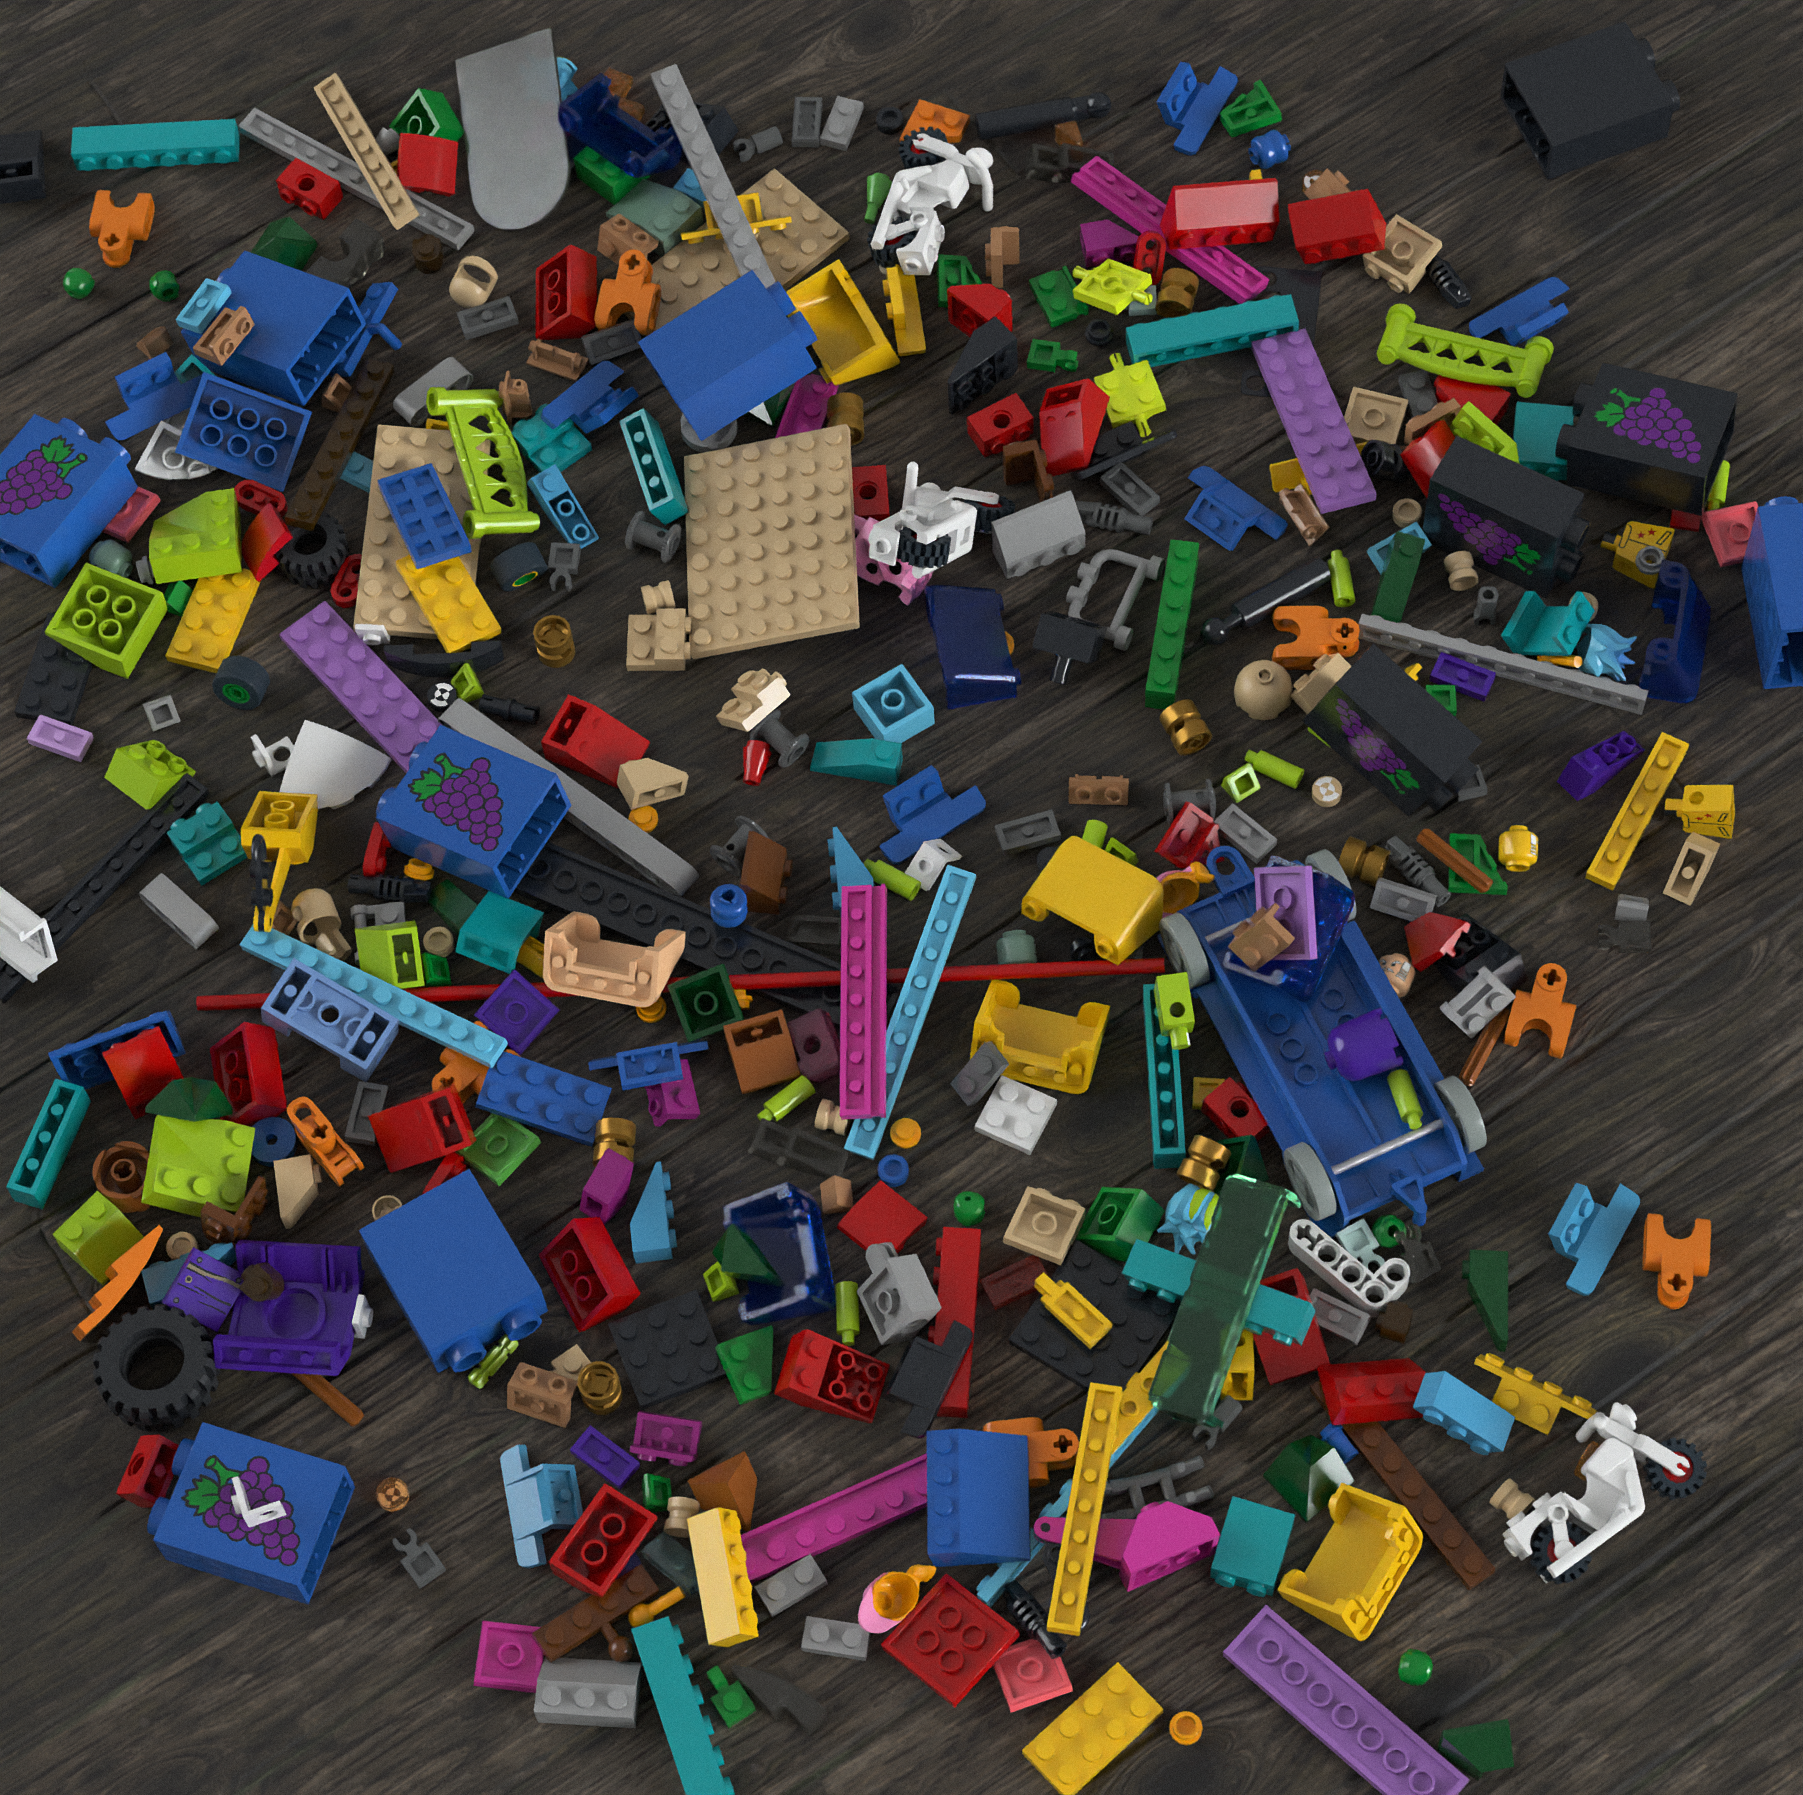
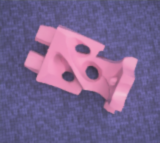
M854 515L855 534L858 535L855 539L857 576L878 586L883 581L896 585L902 590L899 596L901 601L909 605L924 590L934 571L917 579L912 574L913 566L908 565L909 562L903 563L901 559H896V562L901 565V573L895 575L890 571V565L869 558V534L873 529V525L879 521L872 517L866 520ZM869 563L877 565L878 571L876 574H871L867 570L866 566Z

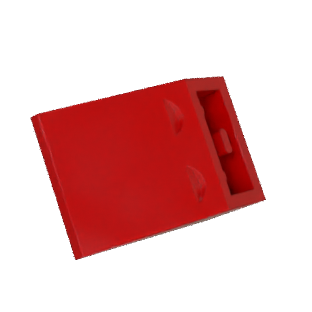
M1089 378L1046 390L1039 411L1041 450L1044 449L1046 453L1047 466L1045 468L1047 474L1051 473L1052 476L1088 468L1110 399Z
M568 694L541 743L545 759L619 789L617 778L620 765L630 760L642 759L650 741L597 706Z
M159 1026L153 1029H145L137 1037L126 1042H118L102 1053L135 1120L148 1114L145 1112L146 1105L171 1081L184 1079Z
M454 1083L368 1115L390 1173L471 1146L476 1141Z
M1298 1268L1256 1281L1258 1284L1312 1304L1305 1278ZM1314 1314L1302 1346L1292 1343L1291 1346L1280 1344L1273 1340L1274 1335L1262 1332L1261 1335L1253 1334L1270 1385L1316 1371L1319 1365H1330L1316 1314Z
M805 1329L791 1337L774 1394L804 1407L871 1424L890 1365L809 1329Z

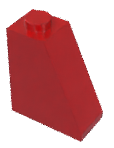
M1440 375L1437 376L1434 382V387H1436L1435 396L1438 403H1446L1455 398L1461 410L1469 401L1495 425H1498L1509 408L1511 393L1498 386L1470 383Z

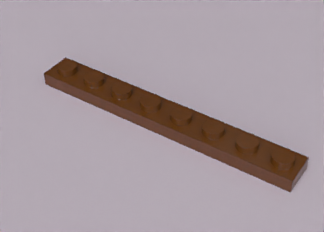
M1318 1380L1310 1386L1309 1391L1329 1415L1321 1381ZM1378 1421L1342 1424V1432L1358 1450L1359 1454L1398 1503L1407 1508L1422 1533L1468 1590H1471L1495 1572L1496 1568Z

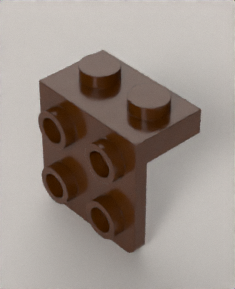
M1037 440L1016 441L1003 446V476L1006 486L1034 480L1040 502L1053 498L1054 483L1051 473L1047 474L1046 453L1044 449L1039 450Z
M261 1176L257 1178L235 1215L207 1201L201 1210L202 1232L205 1233L204 1236L216 1244L232 1242L234 1248H236L239 1240H246L253 1227L250 1225L255 1215L261 1216L268 1204V1200L265 1199L268 1192L265 1178Z

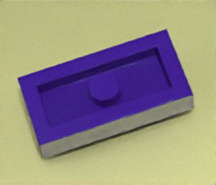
M1441 652L1430 674L1429 681L1438 685H1455V691L1484 702L1495 680L1496 672Z
M591 1425L570 1449L572 1455L619 1490L623 1488L640 1467L639 1461Z

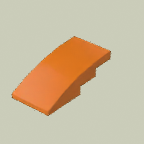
M160 1225L113 1262L104 1272L111 1281L88 1302L95 1311L72 1331L79 1341L105 1319L133 1285L149 1260L163 1231Z

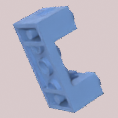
M293 958L261 1007L263 1023L287 1037L293 1030L340 1057V1068L364 1082L369 1080L399 1032V1019ZM328 1008L335 1009L339 1014L338 1019L331 1023L325 1022L321 1018L322 1012Z

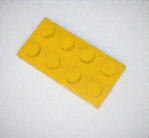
M410 554L396 560L398 571L447 653H461L471 648V642L486 641L501 634L500 625L459 556L420 569H416Z
M242 568V572L198 579L165 655L167 661L217 673L222 661L229 657L260 585V582L255 580L250 570Z
M1117 1662L1022 1749V1754L1061 1795H1075L1163 1713V1708Z

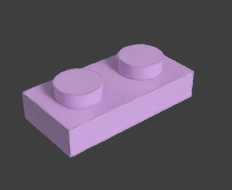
M39 715L27 737L31 745L79 762L84 758L94 739L91 732L43 715Z

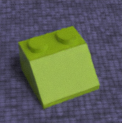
M98 1190L53 1233L60 1248L102 1286L109 1280L104 1273L108 1267L144 1238L124 1214Z

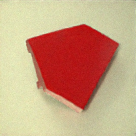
M1185 802L1154 852L1180 869L1187 868L1193 862H1200L1205 865L1207 864L1209 853L1220 846L1218 837L1219 824L1214 823L1212 817L1192 803ZM1224 857L1218 858L1216 863L1225 861Z
M1432 912L1422 915L1407 924L1404 929L1413 966L1422 972L1444 956L1445 953L1454 958L1456 955L1454 946L1458 938L1461 937V933H1467L1471 925L1466 921Z

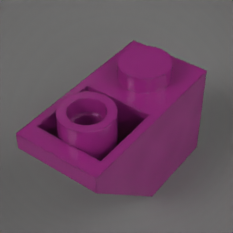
M1109 220L1080 224V242L1086 267H1099L1108 258L1116 262H1130L1134 260L1138 240L1137 235Z
M608 1148L583 1189L579 1210L590 1217H600L605 1225L626 1204L634 1163L625 1156Z

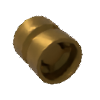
M1172 268L1164 273L1161 291L1158 294L1155 305L1156 312L1162 318H1175L1192 312L1194 298L1196 297L1199 285L1197 276L1181 268Z
M838 393L831 396L827 400V418L829 420L827 427L847 424L850 428L851 446L860 443L864 439L862 398L853 393Z
M556 615L545 616L540 619L534 626L533 631L539 659L548 667H564L571 662L575 655L570 624L566 619Z
M1188 699L1180 700L1167 707L1161 713L1159 719L1166 733L1171 735V741L1180 755L1193 754L1204 748L1212 739V734L1206 723L1200 719L1201 715L1194 702Z
M1350 836L1345 843L1338 862L1346 876L1353 878L1358 875L1361 882L1376 887L1379 877L1382 878L1390 851L1376 845L1368 848L1365 841Z
M610 1117L603 1118L596 1123L595 1141L598 1144L594 1147L593 1166L595 1168L608 1148L633 1162L634 1149L631 1146L635 1144L636 1125L632 1121Z
M1195 1135L1188 1149L1190 1157L1183 1159L1176 1175L1188 1184L1191 1183L1197 1185L1200 1189L1204 1188L1213 1192L1220 1178L1218 1170L1225 1168L1232 1153L1223 1145L1209 1138Z
M594 1361L587 1364L580 1371L578 1388L585 1407L597 1415H606L614 1412L620 1406L623 1399V1391L616 1369L606 1362Z

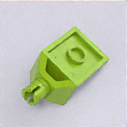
M1468 401L1449 426L1455 438L1459 436L1520 464L1517 443Z

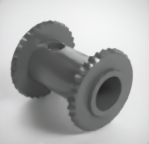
M637 512L633 516L626 532V547L632 550L637 543L660 551L661 560L665 563L669 562L680 543L682 533L680 525L675 524L670 530L646 522L645 512Z
M774 709L752 728L750 740H765L781 755L778 761L779 766L788 767L806 750L809 744V736L801 734L795 737L778 721L781 715L780 710Z
M1206 779V788L1171 792L1170 784L1166 783L1164 785L1163 806L1168 824H1172L1173 815H1178L1185 802H1190L1203 812H1208V815L1213 820L1215 819L1216 798L1210 779Z
M738 816L735 819L739 829L723 848L717 845L710 847V854L717 864L735 876H741L743 867L740 863L745 857L749 831H755L768 838L765 831L757 823L745 816Z

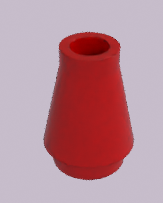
M749 740L747 745L743 747V783L751 786L760 785L761 778L772 755L768 743Z

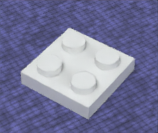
M1001 1075L975 1124V1131L1031 1155L1057 1105V1099Z

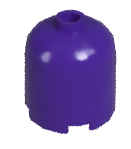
M1376 1008L1342 1023L1330 1031L1327 1038L1329 1051L1324 1052V1057L1330 1070L1336 1068L1344 1079L1358 1081L1403 1065L1402 1056L1396 1057L1393 1049L1399 1046L1393 1029L1387 1018L1380 1019L1382 1014L1381 1008Z

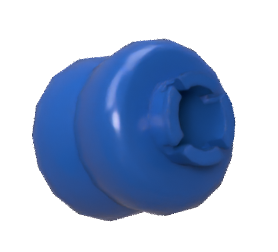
M1271 130L1265 135L1254 137L1251 141V148L1248 150L1249 155L1253 154L1250 157L1254 165L1258 164L1262 169H1268L1275 164L1285 162L1288 159V151L1291 150L1290 144L1286 145V143H1289L1285 134L1281 135L1277 130Z
M723 884L712 892L710 912L715 923L721 927L734 928L746 919L748 914L747 896L743 889L737 885Z

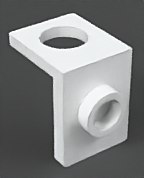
M355 624V632L365 644H390L391 635H388L384 625Z
M256 734L251 737L255 747L252 755L260 768L265 766L271 777L287 768L290 757L286 761L279 762L274 759V753L278 749L285 748L290 751L291 756L294 745L288 737L279 740L267 748L263 746Z
M941 839L924 841L905 874L920 881V887L928 891L945 864L960 860L962 855Z
M358 1294L352 1325L355 1329L354 1337L365 1339L367 1327H370L372 1324L373 1309L370 1308L365 1295Z
M238 1476L232 1478L236 1495L231 1496L236 1514H242L248 1527L286 1515L280 1501L251 1510L244 1485ZM273 1511L272 1513L261 1515L265 1512Z

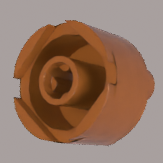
M130 1141L119 1142L107 1151L106 1149L103 1150L94 1162L92 1175L98 1191L121 1212H143L150 1207L149 1204L141 1203L149 1152L142 1145Z

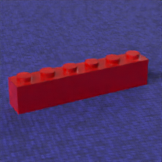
M943 1227V1237H937L936 1256H941L940 1267H934L933 1285L938 1286L937 1297L942 1308L936 1314L935 1326H929L928 1341L941 1346L954 1320L969 1327L973 1334V1339L936 1415L939 1417L968 1418L982 1242L981 1229Z

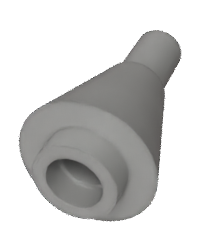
M382 127L376 140L385 156L399 149V135L392 128L387 130Z

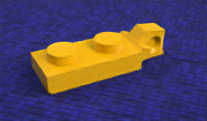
M1044 1272L1034 1281V1287L1043 1295L1040 1301L1045 1305V1308L1089 1349L1112 1329L1113 1324L1068 1282L1064 1283L1059 1280L1055 1283Z

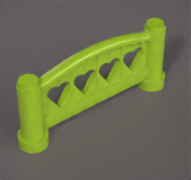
M1395 304L1390 307L1387 313V326L1378 347L1377 356L1378 360L1386 365L1393 363L1397 359L1422 370L1455 380L1483 385L1515 387L1520 396L1528 398L1536 393L1544 367L1551 360L1554 348L1551 341L1542 336L1531 337L1523 349L1430 326L1427 327L1414 323L1416 315L1410 306ZM1421 342L1426 345L1430 353H1422L1419 350L1413 351L1408 348ZM1450 349L1457 359L1451 360L1447 357H1439L1436 354ZM1476 355L1480 356L1485 366H1477L1474 363L1468 364L1464 361ZM1505 362L1508 363L1513 373L1494 370L1492 367Z
M430 387L426 396L428 412L432 416H446L473 510L465 511L462 520L463 530L467 538L480 539L483 535L532 533L534 530H538L540 526L539 516L537 513L528 511L527 483L519 449L509 427L498 411V408H501L503 404V398H499V391L495 389L446 390L444 387ZM480 415L485 416L488 419L487 426L491 429V433H485L469 425V423ZM485 440H491L496 445L494 450L498 453L499 457L494 458L476 448ZM498 464L503 469L502 476L505 477L506 482H500L483 472L492 465ZM500 489H506L510 493L509 500L512 501L513 507H508L490 497Z

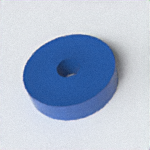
M267 1117L253 1125L255 1134L251 1155L256 1162L264 1166L274 1167L273 1161L294 1156L298 1147V1138L293 1126L288 1121L279 1117ZM277 1139L274 1145H268L269 1140Z

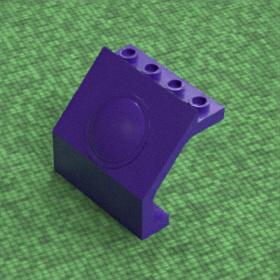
M239 1240L236 1244L237 1270L243 1273L252 1264L269 1263L282 1275L284 1290L277 1299L260 1302L254 1301L244 1292H240L234 1303L229 1334H217L213 1339L215 1369L338 1376L352 1352L355 1334L352 1320L358 1294L362 1293L365 1270H362L361 1248L358 1246Z

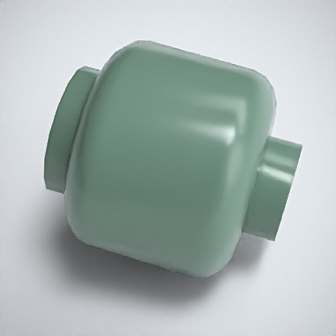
M112 539L99 541L89 554L91 565L127 578L133 570L132 553Z
M1012 930L1002 933L1003 937L996 942L998 964L1037 963L1035 939L1028 935L1026 930Z

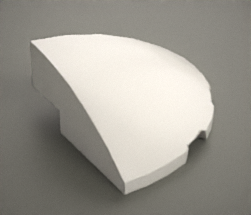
M190 408L159 423L135 467V471L158 479L172 480L198 478L218 469L175 453Z
M305 720L292 750L279 792L318 794V809L325 807L337 809L353 802L354 796L366 787L372 788L383 776L392 760L387 755L359 740L323 725Z

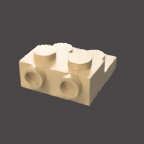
M1396 214L1386 226L1384 250L1364 253L1365 271L1374 279H1378L1380 276L1386 279L1389 287L1395 292L1401 293L1404 290L1410 294L1426 274V266L1442 248V241Z
M686 608L657 609L656 615H629L627 671H685L686 659H691V642H687V634L692 632V617H687Z
M763 668L758 672L748 671L738 678V683L731 688L737 698L726 702L722 707L723 710L716 717L723 726L746 732L750 731L790 696L785 687L787 685L785 679L780 673L775 671L770 675Z
M1027 1186L1003 1237V1243L1062 1265L1070 1245L1074 1244L1085 1220L1086 1208L1081 1207L1074 1200H1063L1055 1197L1045 1189H1035Z

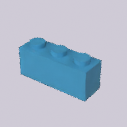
M1446 1371L1425 1373L1413 1405L1415 1410L1423 1414V1418L1426 1421L1445 1428L1449 1436L1465 1441L1471 1445L1470 1449L1481 1455L1504 1450L1515 1416Z

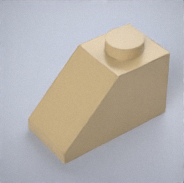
M650 758L630 760L620 765L617 785L631 810L682 796L685 794L688 782L686 772Z
M1692 832L1685 840L1663 894L1691 906L1710 870L1720 843Z
M310 1154L273 1161L280 1217L286 1229L292 1228L319 1195L318 1183L323 1182L321 1168L319 1164H314Z

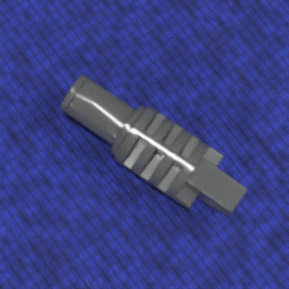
M1076 501L1082 523L1094 528L1099 526L1103 530L1108 528V531L1116 530V533L1132 531L1147 536L1151 533L1152 517L1129 513L1126 508L1121 507V509H1118V506L1110 507V504L1102 505L1100 502Z
M1397 836L1392 837L1386 842L1385 849L1390 851V862L1400 871L1402 876L1406 877V880L1415 889H1422L1425 892L1437 895L1435 902L1437 907L1442 906L1449 900L1451 893L1436 879L1435 870L1429 866L1427 861L1423 860V857L1411 845L1407 846Z

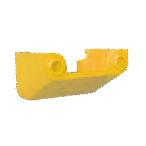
M839 259L786 291L796 308L788 317L800 311L818 339L812 343V346L823 365L819 371L827 384L833 382L836 386L891 369L901 363L866 301Z
M1070 836L1059 846L1023 897L1022 914L1039 922L1048 917L1049 910L1093 933L1095 949L1098 955L1119 965L1159 930V923L1163 917L1164 891L1161 883L1154 876L1080 837Z
M991 980L974 1022L970 1059L984 1042L992 1041L1009 1062V1066L1001 1075L1012 1080L1071 1094L1084 1093L1092 1079L1109 1019L1110 1006L1088 1002L1081 1006L1078 1016L1073 1017L1019 1004L1020 992L1015 985L1003 980Z
M1341 1483L1336 1493L1330 1497L1328 1503L1330 1515L1334 1521L1333 1526L1306 1571L1302 1572L1298 1569H1292L1282 1577L1277 1590L1285 1600L1345 1635L1358 1641H1364L1372 1633L1418 1555L1423 1542V1534L1405 1506Z

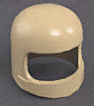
M467 256L460 261L458 270L450 283L449 292L451 298L458 305L467 309L485 304L498 280V275L488 261L477 256ZM473 265L484 270L490 276V283L481 282L473 278L466 272L463 266Z
M318 888L307 889L299 893L293 900L291 911L294 919L300 921L297 926V932L301 942L313 945L323 932L328 938L332 931L336 928L340 929L341 920L333 899L328 892ZM309 922H314L318 932L314 936L303 934Z

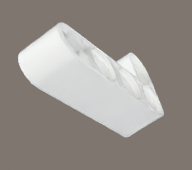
M1301 1219L1294 1222L1290 1227L1288 1246L1291 1252L1357 1309L1369 1314L1370 1317H1378L1380 1311L1386 1312L1388 1302L1397 1300L1407 1289L1410 1268L1406 1261L1399 1258L1389 1259L1373 1274L1313 1222ZM1329 1254L1334 1260L1332 1262H1324L1319 1256ZM1398 1273L1403 1279L1393 1281L1387 1275ZM1352 1274L1358 1280L1352 1283L1347 1282L1343 1279V1276ZM1375 1294L1380 1296L1382 1301L1372 1303L1366 1297Z

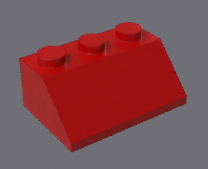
M1368 189L1288 204L1295 248L1304 264L1384 250L1386 222Z
M570 244L536 268V339L580 338L596 327L594 319L597 307V257Z
M243 1022L210 1048L214 1081L218 1084L233 1108V1115L222 1116L220 1120L253 1126L264 1118L277 1117L287 1110L275 1029L270 1026Z
M600 1217L572 1219L539 1254L578 1332H584L622 1313L641 1294Z
M1409 1358L1319 1365L1317 1368L1332 1425L1423 1418V1414L1415 1410L1413 1405L1426 1372Z
M604 1483L549 1560L553 1574L580 1591L603 1597L657 1521L658 1516Z

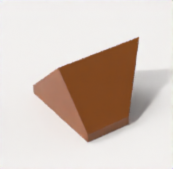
M743 1451L689 1479L688 1483L696 1501L700 1503L701 1509L709 1511L719 1507L734 1510L737 1512L740 1520L741 1529L749 1532L751 1529L757 1477L747 1454Z

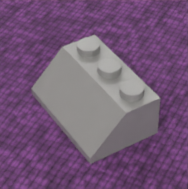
M1071 490L991 522L992 551L1007 579L1013 576H1022L1033 568L1049 565L1060 557L1074 555L1085 548V530Z
M545 1657L537 1679L534 1714L538 1722L636 1728L642 1663H620L607 1660L558 1658L550 1663Z

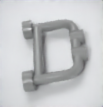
M1106 549L1095 554L1090 564L1081 563L1077 579L1082 581L1079 587L1071 586L1067 593L1066 602L1071 603L1068 615L1083 619L1080 616V610L1085 606L1092 585L1096 583L1100 567L1105 561L1112 560L1137 568L1110 627H1107L1105 639L1114 641V648L1126 651L1132 640L1133 629L1123 626L1145 577L1158 581L1164 570L1165 559L1153 555L1148 560L1123 551Z

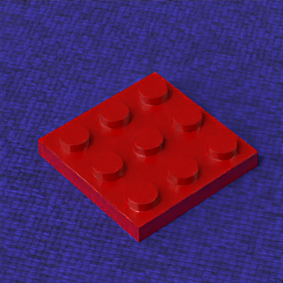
M946 1573L884 1640L881 1646L885 1652L955 1708L1020 1634L1014 1626Z

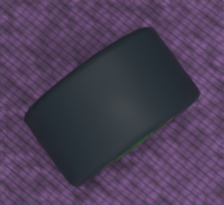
M526 542L502 552L491 562L490 568L503 591H513L540 578L546 572L547 565L536 544Z
M229 656L222 661L212 682V688L216 696L225 704L236 709L251 710L260 705L270 684V679L265 668L258 662L248 657Z

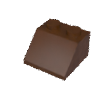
M749 831L740 888L743 889L747 896V910L749 912L780 915L781 904H786L788 899V887L785 886L786 877L791 878L793 860H788L787 848L755 831Z

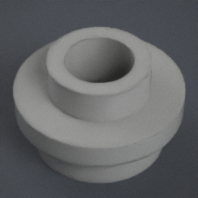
M1647 546L1637 553L1635 563L1642 573L1654 575L1661 572L1664 568L1665 556L1659 548ZM1651 560L1654 564L1647 563L1646 561Z
M143 556L142 560L136 561L141 583L148 582L149 585L154 584V574L147 556Z

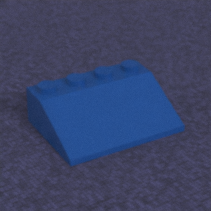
M203 372L175 453L243 478L257 481L283 492L312 412Z
M170 1010L153 1013L149 1017L136 1022L125 1023L119 1028L105 1033H97L91 1038L80 1042L66 1044L62 1048L48 1054L62 1081L82 1086L86 1090L114 1080L102 1053L118 1042H126L137 1037L145 1029H153L159 1026L174 1058L186 1054L174 1018Z
M966 1429L927 1431L928 1556L933 1566L945 1567L1031 1561L1028 1436Z

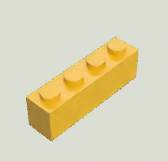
M717 1507L687 1518L708 1645L730 1647L759 1637L757 1630L758 1618L752 1602V1585L748 1579L747 1557L742 1545L741 1523L737 1512Z

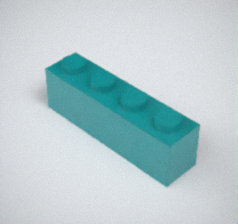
M644 408L620 420L619 422L649 511L664 525L689 513L659 423Z
M55 1078L6 1186L14 1201L43 1210L91 1103L84 1087Z

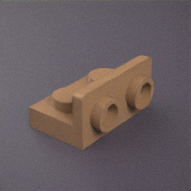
M521 1362L507 1386V1409L566 1428L571 1417V1399L578 1387V1382Z

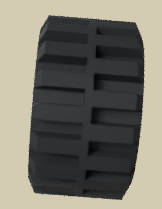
M325 511L322 512L313 531L286 525L293 538L276 553L280 569L285 578H289V581L294 585L299 582L302 588H307L308 585H311L312 589L319 588L318 585L324 584V586L330 585V580H335L345 559L350 556L349 546L342 525L339 524L334 516L330 518L329 513ZM310 544L325 545L314 554L304 555L299 553Z

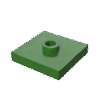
M492 1113L474 1131L476 1141L471 1146L455 1152L463 1156L467 1164L500 1186L541 1144L538 1136L518 1122Z

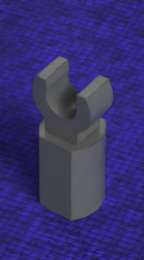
M774 126L750 136V139L735 140L733 142V149L735 152L741 149L745 150L739 153L740 162H745L753 154L756 153L758 155L782 145L783 141L779 130Z
M1495 587L1480 588L1476 609L1473 612L1475 625H1479V621L1482 619H1489L1490 625L1496 623V607L1499 594Z
M1226 1395L1206 1418L1207 1423L1200 1424L1194 1429L1192 1439L1196 1440L1199 1435L1207 1434L1210 1439L1206 1442L1205 1449H1212L1216 1444L1217 1434H1222L1243 1410L1241 1404L1230 1395Z

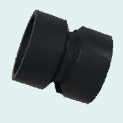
M1381 440L1367 442L1360 456L1369 477L1396 483L1406 481L1411 473L1400 457V454L1407 446L1390 444Z

